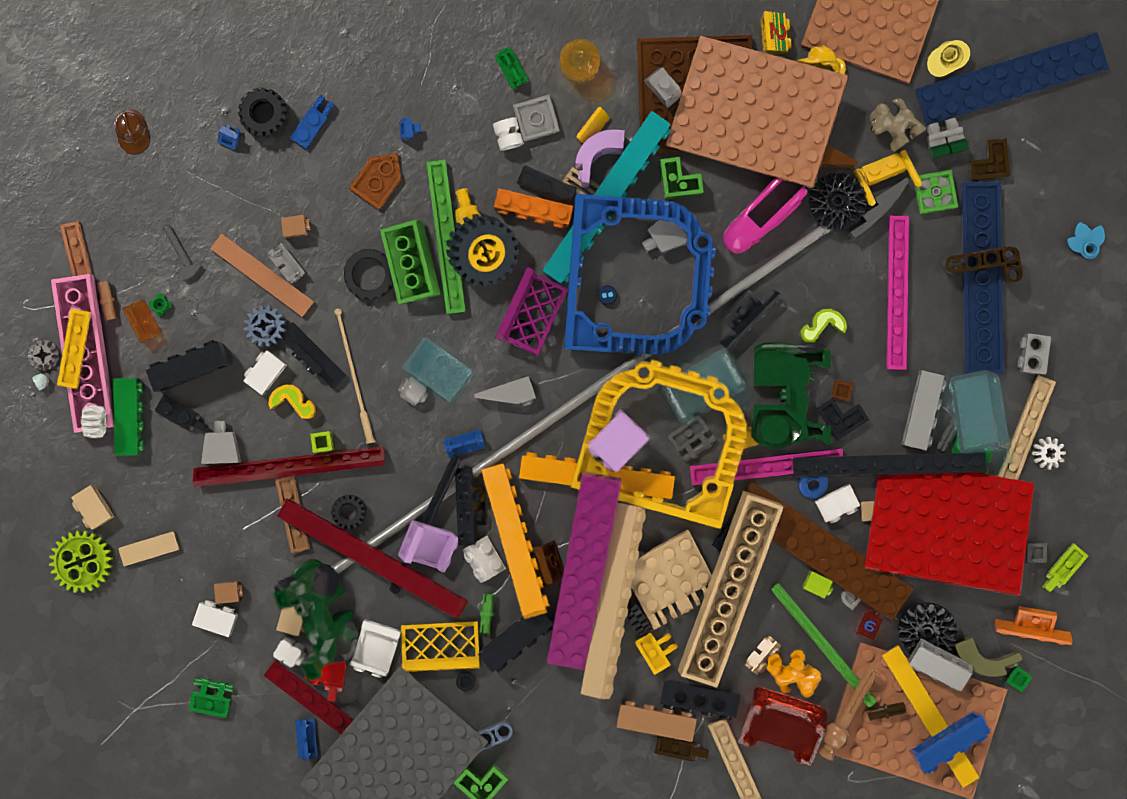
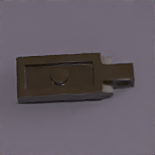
M658 736L654 753L692 762V760L697 761V757L708 759L709 750L700 748V743L695 741L690 742Z

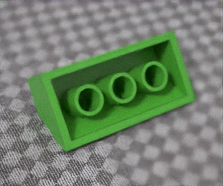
M413 220L381 229L380 232L398 304L441 295L423 221Z

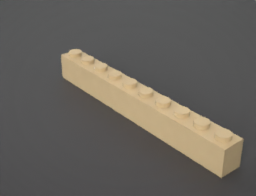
M617 503L581 689V694L599 699H610L613 693V680L617 672V659L621 652L620 643L624 635L625 618L628 614L627 606L628 600L631 597V584L635 577L634 568L639 556L638 547L642 539L643 522L646 518V508L624 503Z

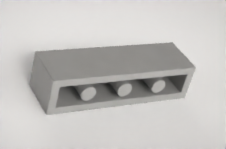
M923 370L919 371L901 445L927 451V447L930 448L933 439L930 436L931 430L935 429L937 423L935 413L936 410L940 409L942 399H939L940 393L944 391L946 386L944 375Z

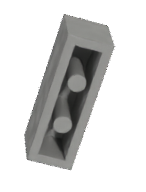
M920 639L909 661V665L914 670L922 671L933 680H939L950 689H957L960 692L972 675V664L923 639Z

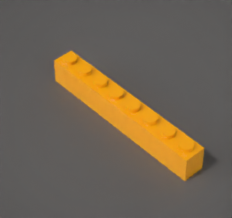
M527 452L526 456L522 455L519 478L571 485L577 466L576 459L565 457L564 461L557 460V456L552 455L539 458L537 453ZM625 465L617 472L614 469L611 471L607 469L610 476L621 478L620 490L631 493L639 491L644 493L645 496L672 499L675 476H671V472L660 470L659 474L652 473V469L647 468L633 471L632 466Z
M504 463L482 469L523 617L527 619L547 613L548 600L546 595L542 596L540 590L544 586L541 577H537L535 570H538L537 562L530 555L533 548L530 540L526 541L525 534L528 533L525 522L521 523L519 517L523 515L520 504L516 505L514 498L517 497L515 486H510L509 480L512 479L510 469H506Z

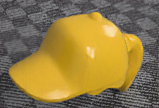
M825 45L813 47L807 58L797 60V62L845 75V62L840 58H836L834 52Z

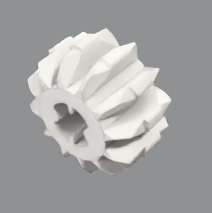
M96 405L85 406L81 416V430L84 436L91 438L103 437L107 427L104 407Z
M1046 437V442L1043 439H1039L1040 445L1034 444V448L1038 449V451L1032 452V455H1038L1034 462H1040V468L1045 467V465L1048 470H1051L1052 465L1058 468L1059 464L1057 461L1064 462V459L1060 457V455L1066 454L1065 451H1060L1064 445H1057L1058 439L1052 441L1051 437ZM1047 450H1052V453H1050L1051 457L1045 455L1048 453Z

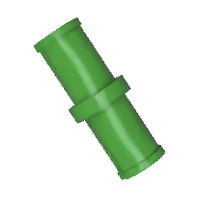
M483 594L482 610L480 611V633H492V618L495 616V612H493L494 594Z

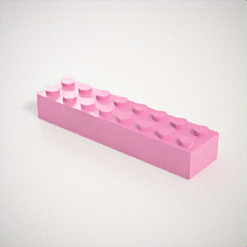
M86 274L53 279L51 284L62 355L70 310L76 309L92 312L78 389L67 387L74 433L83 432L81 430L82 411L85 406L90 405L104 407L107 419L106 428L114 427V404L94 275Z

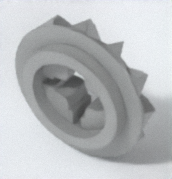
M39 340L34 342L29 348L28 359L30 364L36 369L49 370L57 364L59 351L51 341ZM42 349L45 353H51V355L45 357L44 361H42V358L36 357V355L41 353Z

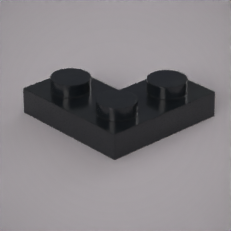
M831 398L816 408L825 424L831 426V433L836 441L870 420L860 404L842 413L834 399Z

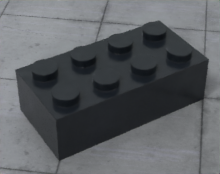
M212 340L204 343L203 348L194 347L186 350L185 355L176 354L170 356L165 363L158 361L150 364V368L145 371L153 391L161 393L232 365L224 343Z
M547 613L527 619L521 617L482 648L478 655L492 673L495 670L500 672L507 666L509 659L515 660L522 654L524 647L530 648L537 642L539 635H547L552 630L554 621Z

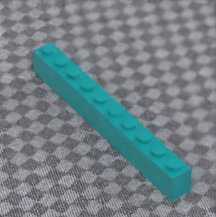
M651 111L594 195L626 197L627 193L624 191L628 186L633 187L638 179L635 175L639 170L644 171L649 163L646 159L650 154L655 155L660 147L657 143L661 138L666 139L671 129L668 128L670 123ZM612 210L608 211L606 218L611 219L615 212ZM603 223L598 225L589 234L581 233L580 257H583L581 254L585 249L589 251L595 242L592 238L596 233L600 235L606 225ZM573 226L542 270L559 283H562L563 280L567 283L569 280Z

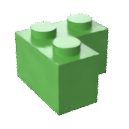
M680 157L660 159L664 200L703 195L701 174L682 176Z
M495 764L492 765L482 778L467 766L454 781V784L471 799H492L506 783L509 776Z

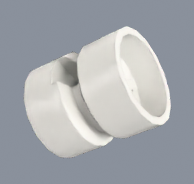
M515 117L493 124L495 134L499 136L497 141L500 151L513 149L524 144L521 133L517 132L519 126Z

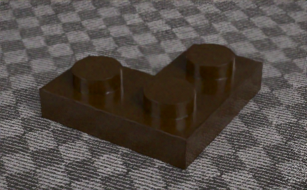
M1007 138L987 140L988 159L969 161L971 180L1010 177Z

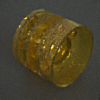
M575 39L567 43L560 53L562 75L574 84H585L596 77L599 71L600 55L595 45L585 39ZM578 56L580 58L584 57L583 64L580 62L576 63Z

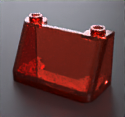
M757 687L753 691L738 737V743L751 747L755 746L757 741H762L793 751L794 758L799 764L812 766L827 729V711L818 705Z

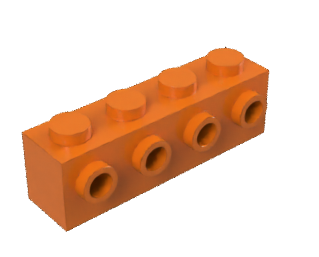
M499 188L494 203V209L499 214L508 215V213L516 214V218L527 220V217L535 219L534 222L540 224L550 222L553 223L554 227L564 229V226L569 227L573 210L571 205Z

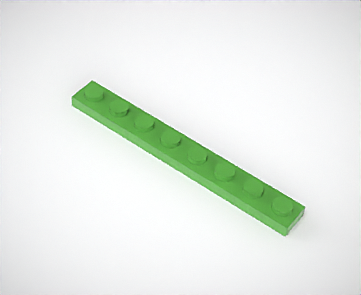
M446 160L426 162L446 313L466 312L461 275L450 265L448 260L451 258L446 254V250H450L446 245L447 240L452 241V237L449 234L451 230L455 232Z

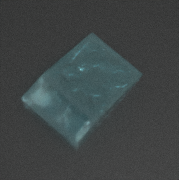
M425 336L402 366L403 369L449 402L472 372V370Z

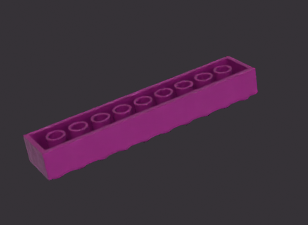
M587 471L582 473L547 656V663L585 670L621 486V478Z

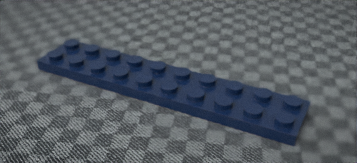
M1098 32L923 86L914 91L925 126L1095 74L1107 70L1109 67Z
M1000 182L961 183L962 254L1002 248ZM987 254V262L993 264L994 256L992 254ZM968 257L967 264L970 267H974L975 259ZM999 266L963 272L964 374L1004 373L1001 268Z

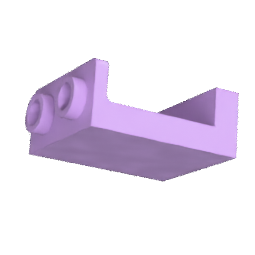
M620 409L593 440L588 442L590 447L588 450L596 458L600 456L604 460L603 464L610 471L614 469L617 472L649 440V435Z
M412 520L398 556L404 562L410 564L412 561L437 568L440 572L445 573L446 568L451 563L453 551L458 546V537L451 531Z

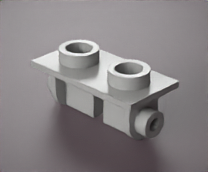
M282 243L275 250L272 249L268 252L269 259L272 260L276 267H283L280 272L288 282L296 283L305 274L304 270Z

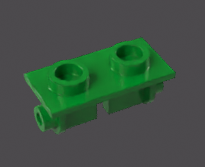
M511 47L499 51V54L494 56L512 90L529 81Z

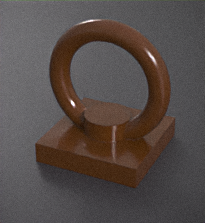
M555 540L538 547L532 546L533 551L530 553L537 556V565L543 574L541 578L543 586L562 579L564 568ZM508 565L509 575H510V578L512 579L511 572H510L509 565Z

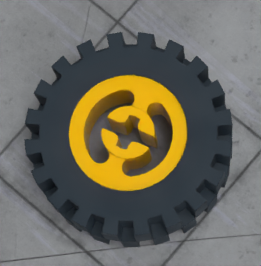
M473 214L472 220L465 217L463 218V225L459 222L455 225L457 228L456 232L451 230L449 235L452 237V241L447 240L446 244L450 248V250H446L447 256L451 258L448 261L454 267L453 269L468 282L470 281L474 285L480 283L482 286H488L489 281L495 285L498 283L497 278L503 281L507 278L504 274L507 271L511 274L514 270L510 266L512 263L516 265L518 261L514 257V255H519V249L515 247V245H519L518 240L513 237L515 235L513 231L497 218L490 217L487 214H482V217L478 214ZM484 239H491V242L487 243ZM481 259L484 263H477V260Z

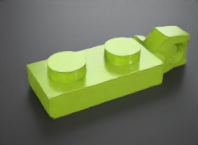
M1072 543L1046 575L1048 580L1042 587L1046 591L1051 592L1056 586L1060 588L1062 585H1065L1087 559L1088 555Z

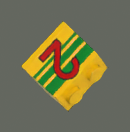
M770 11L763 13L761 17L763 53L774 56L787 55L788 49H791V38H787V30L790 29L789 19L785 17V13Z

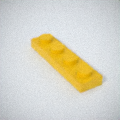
M76 309L70 310L57 382L59 386L78 389L92 312Z

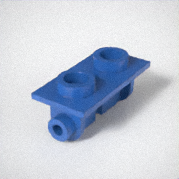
M480 429L444 439L448 458L452 457L453 454L461 455L485 448Z
M315 718L295 720L298 758L306 760L311 759V757H318Z

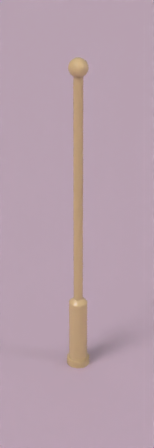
M335 309L334 314L339 322L361 410L360 418L366 438L365 442L366 444L373 443L375 439L373 438L368 414L364 410L341 319L342 311Z

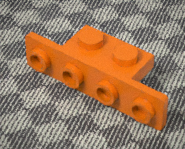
M1018 606L1014 622L995 619L994 622L996 632L1003 635L1010 634L1021 638H1033L1042 642L1050 641L1059 645H1072L1073 642L1070 632L1054 629L1057 619L1056 612Z

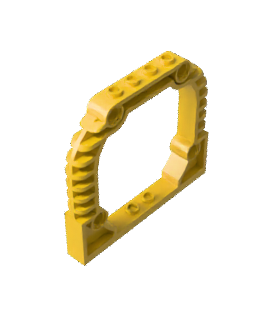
M651 360V363L646 361L639 362L634 369L622 371L611 377L599 390L571 487L580 489L583 471L610 476L603 464L604 460H597L588 450L590 448L588 442L593 440L610 422L619 396L632 386L647 389L658 383L702 395L709 407L723 411L727 422L726 437L714 476H708L703 480L702 491L688 499L685 507L664 502V499L661 497H646L644 493L639 491L631 493L620 490L618 500L721 529L746 441L747 426L744 414L739 405L729 396L727 386L718 382L719 379L716 377H700V373L690 370L688 373L682 372L680 367L670 365L669 368L664 367L661 362ZM640 368H647L649 374L645 377L638 374ZM718 388L724 390V395L720 398L713 395L714 391ZM709 483L717 485L714 491H709L706 487Z

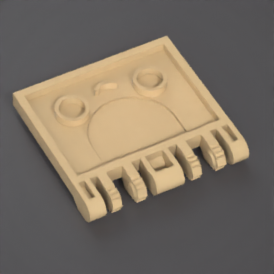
M686 530L638 556L634 568L635 577L632 580L631 588L653 630L661 626L654 613L657 612L663 625L667 623V619L661 611L665 607H668L670 615L675 619L678 616L671 604H676L681 615L694 609L687 597L689 594H691L697 606L701 605V601L695 591L701 588L705 597L707 591L705 586H709L712 574L690 532Z

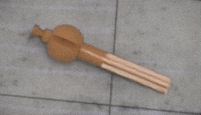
M870 667L867 668L838 722L831 723L824 729L823 740L826 744L817 750L822 757L834 761L835 749H842L848 744L850 733L847 728L877 676L878 672Z

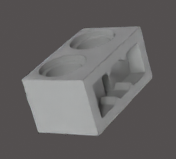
M1024 334L1020 341L1022 356H1019L1017 367L1020 368L1019 372L1046 375L1051 336ZM1033 339L1037 340L1039 344L1036 350L1032 349L1030 345ZM1031 358L1036 361L1034 369L1028 366V361Z

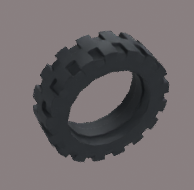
M362 249L353 253L346 261L343 278L346 287L358 298L376 300L385 296L391 290L393 280L387 256L381 251ZM364 259H375L385 269L384 282L375 290L361 289L354 281V269Z

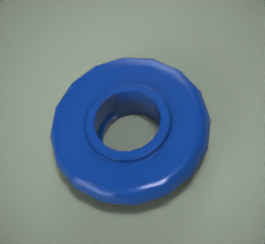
M827 477L800 478L798 482L800 493L809 499H817L823 496L828 488ZM811 480L818 481V485L815 488H809L808 483Z

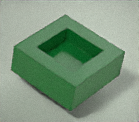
M1015 666L1005 681L1022 693L1033 677L1018 666Z

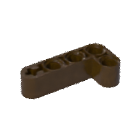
M1013 246L954 255L946 258L942 263V269L947 274L1000 266L1002 278L1008 284L1016 283L1023 277L1020 253ZM1006 251H1011L1013 253V259L1011 261L1006 259ZM987 254L994 256L993 264L987 262ZM968 257L975 259L974 267H970L967 264ZM951 260L952 263L961 262V265L954 268L948 266ZM1010 269L1014 270L1017 274L1014 280L1008 276Z

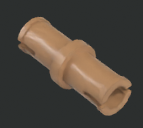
M109 281L97 283L101 299L99 304H102L104 320L117 319L113 304L115 299L114 297L112 298Z

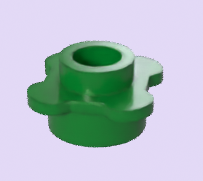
M158 293L152 301H149L148 306L156 311L157 316H162L166 309L171 308L172 304L164 298V294Z

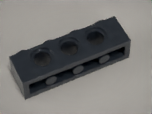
M663 679L659 702L666 709L674 710L675 707H680L684 712L693 713L696 710L701 711V715L712 716V714H718L722 719L731 720V717H737L740 694ZM678 692L686 694L684 701L679 702L675 699ZM703 696L705 698L704 703L696 705L694 703L695 697ZM716 699L723 700L724 703L721 708L713 707V702Z

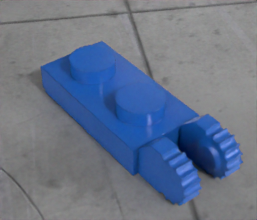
M323 95L317 98L313 107H310L290 139L305 149L308 148L335 105L330 101L323 113L319 112L317 109L324 101L325 97Z

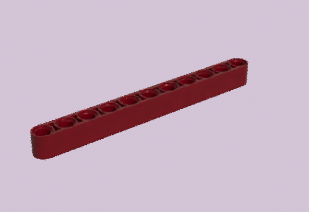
M288 498L285 499L277 514L285 522L455 618H460L469 602L462 596Z

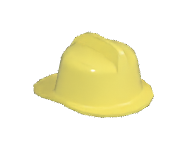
M946 41L931 52L928 57L927 68L934 76H945L968 62L970 49L963 41Z

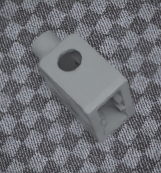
M658 68L644 80L646 85L667 109L681 98L680 87L664 68Z
M658 220L647 230L650 238L642 242L647 253L657 247L660 254L686 245V233L675 223Z
M214 421V433H205L201 464L241 462L235 432H226V421Z

